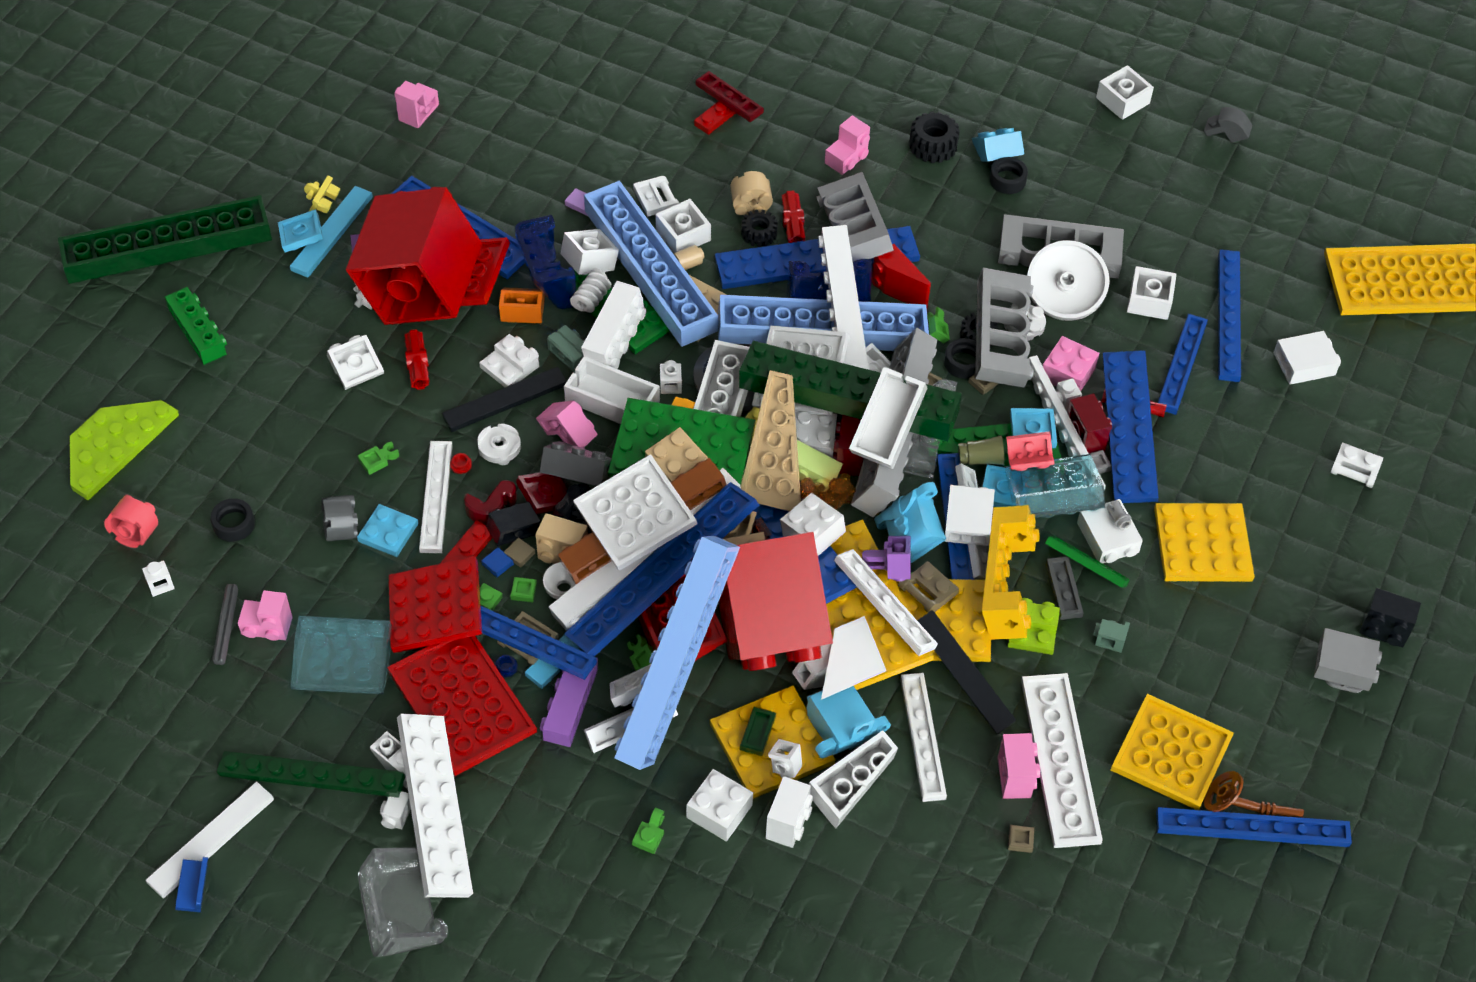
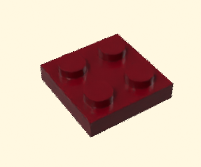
M539 472L518 476L516 480L527 502H530L536 514L554 511L556 504L566 495L567 488L561 477Z

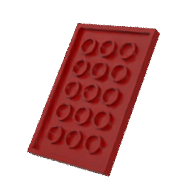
M476 636L429 645L387 667L388 673L414 714L444 716L454 777L537 733V727Z

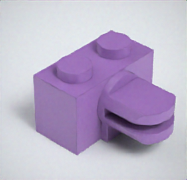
M888 536V542H884V550H865L862 552V559L871 569H884L887 571L888 579H893L894 581L910 579L911 536Z

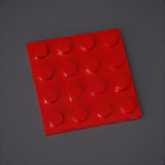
M507 237L480 239L482 247L461 306L486 305L488 303L510 245Z
M476 556L389 575L390 641L393 653L482 634L479 572Z

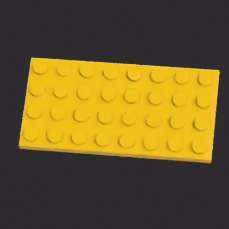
M1476 244L1326 248L1324 251L1340 315L1476 311Z
M863 519L845 526L846 532L830 545L837 555L854 549L861 558L862 552L865 550H878ZM872 569L910 612L895 581L888 579V572L884 569ZM858 587L826 604L832 639L835 628L865 616L886 668L885 672L854 685L856 690L933 661L931 651L918 656Z

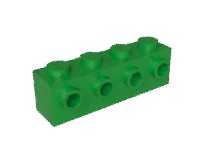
M185 287L165 296L169 312L203 365L227 355L225 350L227 342L223 334L219 335L217 333L218 328L215 322L208 319L209 314L204 306L200 307V301L196 293L192 294L189 288Z

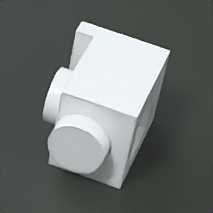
M668 360L664 364H660L661 394H682L681 363Z
M1073 378L1057 383L1056 392L1068 412L1070 400L1081 397L1082 393Z
M154 561L147 567L142 568L153 597L175 589L164 561ZM166 579V583L154 587L153 583Z
M778 739L768 753L772 761L773 773L780 774L781 778L783 776L795 778L802 768L800 744Z
M401 791L399 798L387 796V801H383L380 814L383 818L381 824L384 827L403 829L411 810L409 793Z

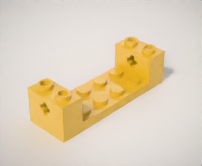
M1029 505L993 508L982 614L988 633L991 634V640L1027 638V630L1031 629V616L1027 615L1026 600H1022L1020 591L1008 592L1006 577L1010 576L1008 560H1011L1012 552L1035 551L1036 542L1040 540L1039 529H1035V515L1031 514Z

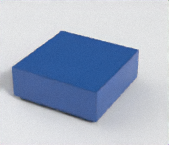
M496 548L481 560L482 565L496 578L514 565L513 560L500 548Z

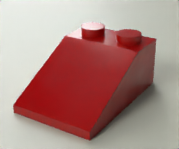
M892 244L894 251L874 257L871 281L876 288H879L883 294L906 304H925L926 308H928L931 282L895 244Z

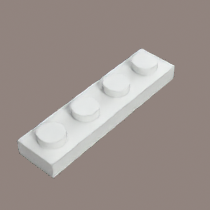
M634 708L584 729L593 753L617 743L619 738L623 737L626 730L623 728L627 717L632 715ZM675 710V713H674L673 717H675V716L678 715V713H677L676 710Z

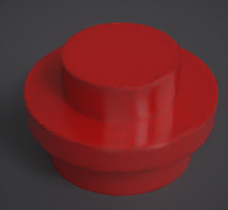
M458 453L450 461L451 470L457 474L467 473L472 467V461L466 454Z

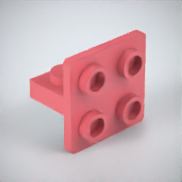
M1050 431L1006 437L1007 454L1011 470L1025 471L1030 467L1043 469L1054 465Z

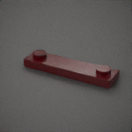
M710 71L695 80L697 87L749 122H752L764 113L762 106Z

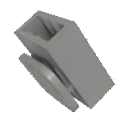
M1325 628L1319 641L1314 678L1325 680L1331 687L1353 693H1359L1363 690L1369 691L1372 684H1376L1379 678V670H1376V666L1380 664L1382 651H1379L1380 641Z

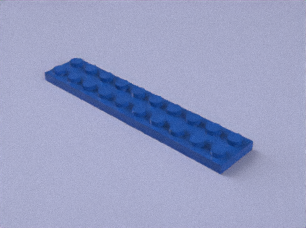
M911 227L887 229L891 243L895 244L911 262L919 261L920 254ZM818 239L715 253V262L722 289L818 276L826 272V266L821 264L823 248H819ZM874 258L854 264L853 269L873 268Z
M732 482L727 484L693 515L697 520V525L658 547L564 633L566 637L587 655L596 656L684 575L687 564L690 561L692 562L695 553L693 549L698 539L701 540V537L716 536L723 539L759 506L757 500Z

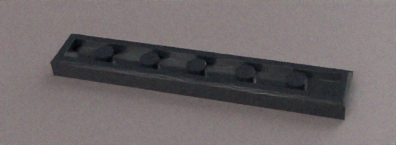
M555 367L442 413L443 419L450 431L454 432L563 388L567 381L560 369Z
M931 610L917 620L938 643L934 652L998 735L1016 722L1014 716L935 612Z

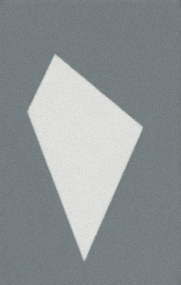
M865 616L834 629L833 644L831 645L821 700L886 671Z

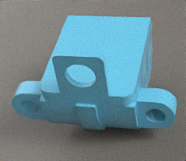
M933 482L924 483L907 495L899 497L874 519L878 529L887 528L889 536H911V563L946 540L934 506V500L932 499L938 493Z
M854 686L822 700L823 690L807 696V715L814 728L824 740L815 748L820 758H826L844 750H852L859 747L863 742L870 740L882 730L884 732L887 731L891 726L886 716L874 718Z

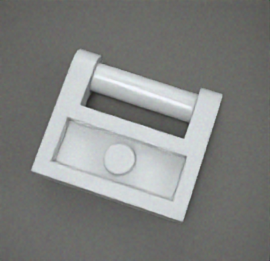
M665 176L633 184V189L647 217L679 204V201L674 198ZM656 187L661 188L667 201L663 202Z
M1342 443L1331 473L1334 475L1338 473L1365 483L1366 487L1372 488L1383 457Z

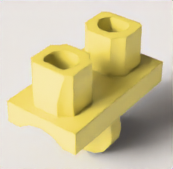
M327 176L320 188L318 182L306 184L304 187V191L307 194L306 198L309 200L314 198L312 201L313 205L309 211L316 209V211L328 213L333 202L324 197L327 196L336 200L340 192V188L332 184V177Z

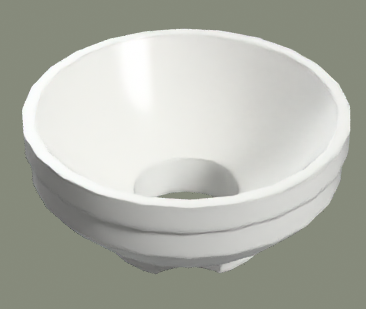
M561 562L550 566L543 577L546 592L555 599H559L567 592H562L558 589L560 584L568 583L571 588L576 585Z

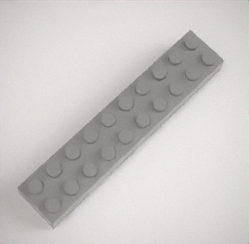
M916 327L894 349L889 369L902 373L904 378L909 376L928 384V374L933 368L932 359L937 352V339ZM908 433L893 469L864 458L852 499V506L874 517L880 511L883 512L891 501L894 502L898 498L900 493L898 488L904 478L903 469L909 459L907 454L912 447L913 441L911 439L914 433Z

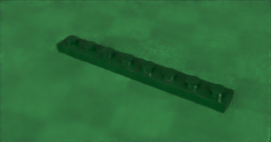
M230 751L223 752L216 771L222 777L397 798L400 796L405 780L404 772Z

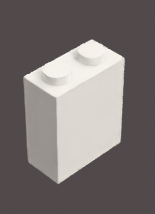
M1324 331L1280 339L1277 341L1273 352L1289 385L1334 376L1341 364L1339 355L1335 353L1332 342L1327 338Z
M950 485L945 542L989 546L995 489Z
M1118 499V501L1120 502L1122 508L1124 509V511L1126 512V514H1128V512L1126 511V509H1125V507H1124L1122 501H1121L1120 499ZM1111 502L1080 510L1077 521L1096 560L1101 563H1112L1119 558L1136 555L1139 553L1143 541L1132 520L1131 525L1125 529L1115 526V520L1107 510L1108 504L1113 508Z

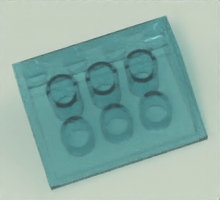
M1091 454L1054 459V465L1043 469L1030 467L1025 471H1015V469L1011 470L1010 466H1005L1013 506L1029 505L1030 512L1035 515V518H1050L1060 514H1075L1080 511H1096L1105 508L1104 484Z
M299 616L294 641L291 689L384 694L391 652V622L387 620Z

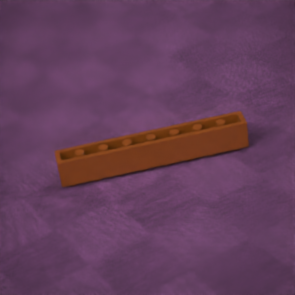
M710 458L697 463L694 468L678 475L674 481L670 482L689 510L714 496L726 486L723 474ZM593 532L584 535L580 541L572 546H567L558 554L561 564L575 584L612 561Z

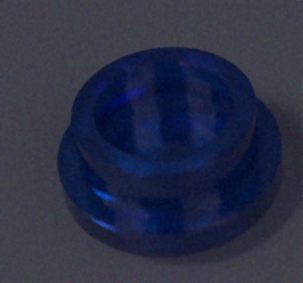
M510 655L500 656L495 662V666L503 677H511L518 670L517 661Z

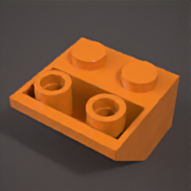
M504 287L501 290L499 302L501 322L542 324L545 289Z

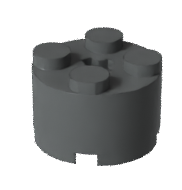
M354 495L321 498L326 541L357 538L358 518L357 513H354Z

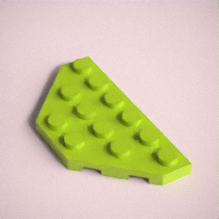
M159 400L104 407L96 411L70 435V486L72 490L86 500H90L179 416L178 410Z

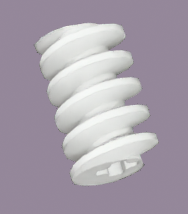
M593 268L570 298L571 305L579 311L593 312L595 307L599 305V301L607 294V290L612 286L607 275L602 270Z

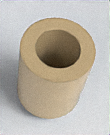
M696 245L673 253L685 270L702 264L705 258L703 250Z

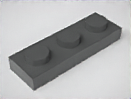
M1069 557L1047 559L1046 567L1056 606L1060 607V620L1082 618L1083 609Z

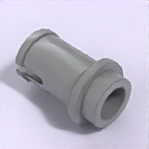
M1118 500L1112 501L1111 505L1113 508L1108 504L1107 510L1114 518L1115 526L1120 529L1129 527L1131 525V516L1126 514Z

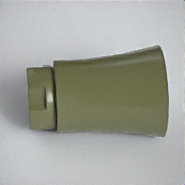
M1002 435L958 444L960 464L1004 465Z

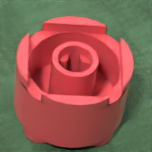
M125 495L105 519V528L109 534L113 532L117 536L115 540L122 545L137 548L139 545H144L158 526V519L154 513L156 509L148 502L143 503L130 495Z

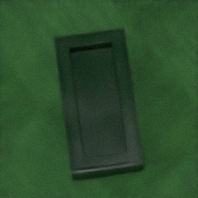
M757 707L753 708L740 750L763 756L776 718L775 712Z

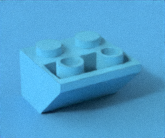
M1014 128L997 129L996 133L995 131L978 133V137L972 138L981 161L988 162L1003 157L1024 154L1021 131H1014Z

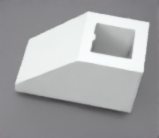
M832 644L820 646L822 658L799 662L793 670V675L804 690L824 686Z
M386 731L370 746V750L386 770L400 771L405 774L401 742ZM405 774L403 786L407 788L408 786Z

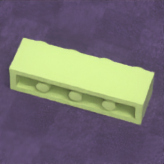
M797 440L799 480L810 484L819 491L828 493L835 484L843 463Z

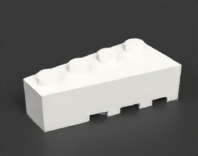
M883 730L809 782V785H811L810 795H813V802L835 829L895 757L898 747Z

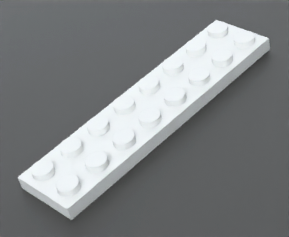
M1068 673L1024 676L1021 679L1032 740L1037 743L1036 760L1040 765V780L1053 847L1101 844L1102 835Z
M400 714L397 717L424 896L470 897L473 894L444 716Z

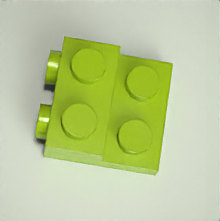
M1022 598V600L1027 602V615L1031 616V629L1027 630V638L1009 639L1008 647L1053 655L1060 607H1055L1051 602L1036 604L1029 598Z

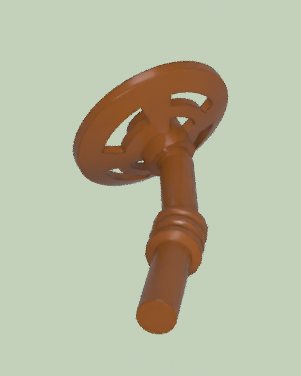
M1236 771L1225 772L1214 779L1204 798V806L1213 812H1219L1230 805L1258 812L1260 815L1271 814V816L1279 815L1303 818L1304 809L1276 806L1275 803L1271 805L1270 802L1265 804L1264 801L1258 803L1238 797L1243 788V778ZM1215 793L1217 794V802L1212 804V798Z

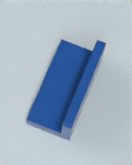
M203 857L202 861L183 859L175 910L201 912L208 857Z

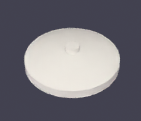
M1058 241L1047 245L1035 255L1027 273V276H1031V285L1034 286L1032 297H1030L1033 303L1041 307L1046 315L1059 320L1072 321L1089 316L1100 307L1109 288V273L1102 257L1091 247L1076 241Z

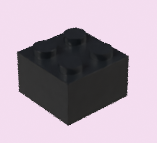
M1376 588L1364 613L1359 633L1369 638L1387 642L1392 646L1403 648L1416 624L1421 603Z

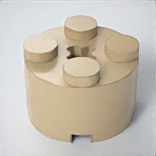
M748 171L744 173V176L740 178L736 176L732 180L730 189L735 213L737 215H748L750 211L754 213L755 210H758V212L765 210L766 214V211L773 202L769 179L761 172Z

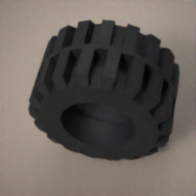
M929 112V114L923 113L922 116H917L911 126L909 140L911 152L916 154L918 159L922 158L924 162L931 161V163H941L943 160L947 161L950 157H953L957 151L960 133L959 125L955 123L954 118H949V115H943L941 112Z

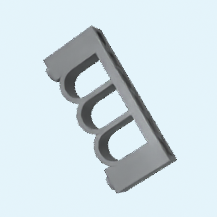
M863 172L818 187L820 195L816 197L820 208L824 206L831 225H847L853 265L894 251L889 233Z
M1004 214L999 248V264L1018 266V263H1021L1024 266H1030L1031 261L1039 251L1026 249L1022 245V236L1045 239L1044 247L1050 244V240H1070L1100 246V256L1107 266L1109 278H1119L1122 266L1124 229Z
M988 268L982 269L977 281L975 379L1023 388L1027 381L1031 380L1033 368L1030 367V359L1027 358L1030 352V345L1026 339L1030 329V321L1026 313L1030 307V297H1032L1034 286L1031 285V276ZM991 299L1011 302L1018 306L1019 309L990 305ZM990 321L1014 326L1019 332L990 328ZM990 345L1013 349L1019 356L990 352Z

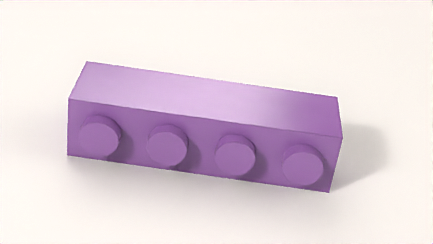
M597 657V664L585 680L562 670V677L557 678L555 683L554 698L551 697L548 702L547 711L549 712L547 718L543 717L540 724V731H543V741L571 747L598 671Z

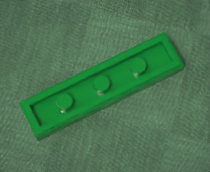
M1050 536L1045 544L1119 587H1127L1130 581L1129 578L1060 538Z

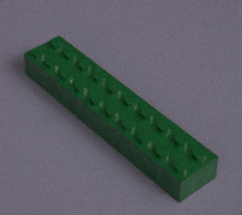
M261 195L58 238L63 269L69 284L272 240Z
M753 341L739 370V388L764 394L770 370L793 376L795 403L862 419L881 373ZM926 384V393L909 432L948 442L960 411L962 393Z

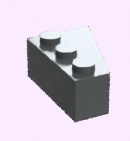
M561 441L552 442V444L543 447L540 473L598 486L609 479L608 470L612 458L605 456L606 454L603 452H592Z

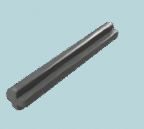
M227 584L225 586L212 661L215 665H224L226 662L238 596V586L236 584Z

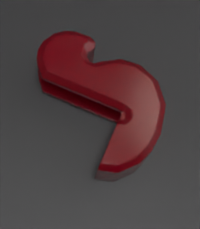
M509 480L500 481L485 502L468 493L464 497L467 516L471 520H477L487 525L490 512L496 509H504L506 504L512 507L517 501L516 486Z

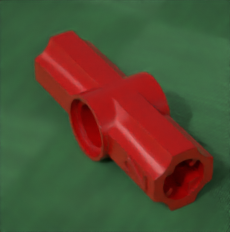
M787 191L782 195L783 227L786 228L788 243L805 241L804 211L801 209L799 194L794 191Z
M417 329L409 330L405 334L407 369L410 373L411 387L422 390L429 385L427 370L429 365L427 351L424 347L423 332Z

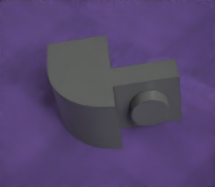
M1223 107L1219 115L1208 118L1204 132L1207 136L1225 132L1232 143L1248 139L1253 125L1247 115L1241 110Z

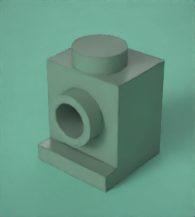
M1102 619L1101 624L1096 623L1093 636H1097L1095 645L1121 653L1130 623L1125 622V625H1122L1113 620Z

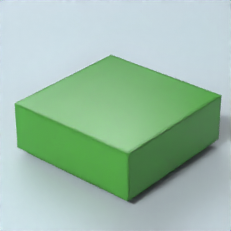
M514 577L511 600L533 602L537 580Z

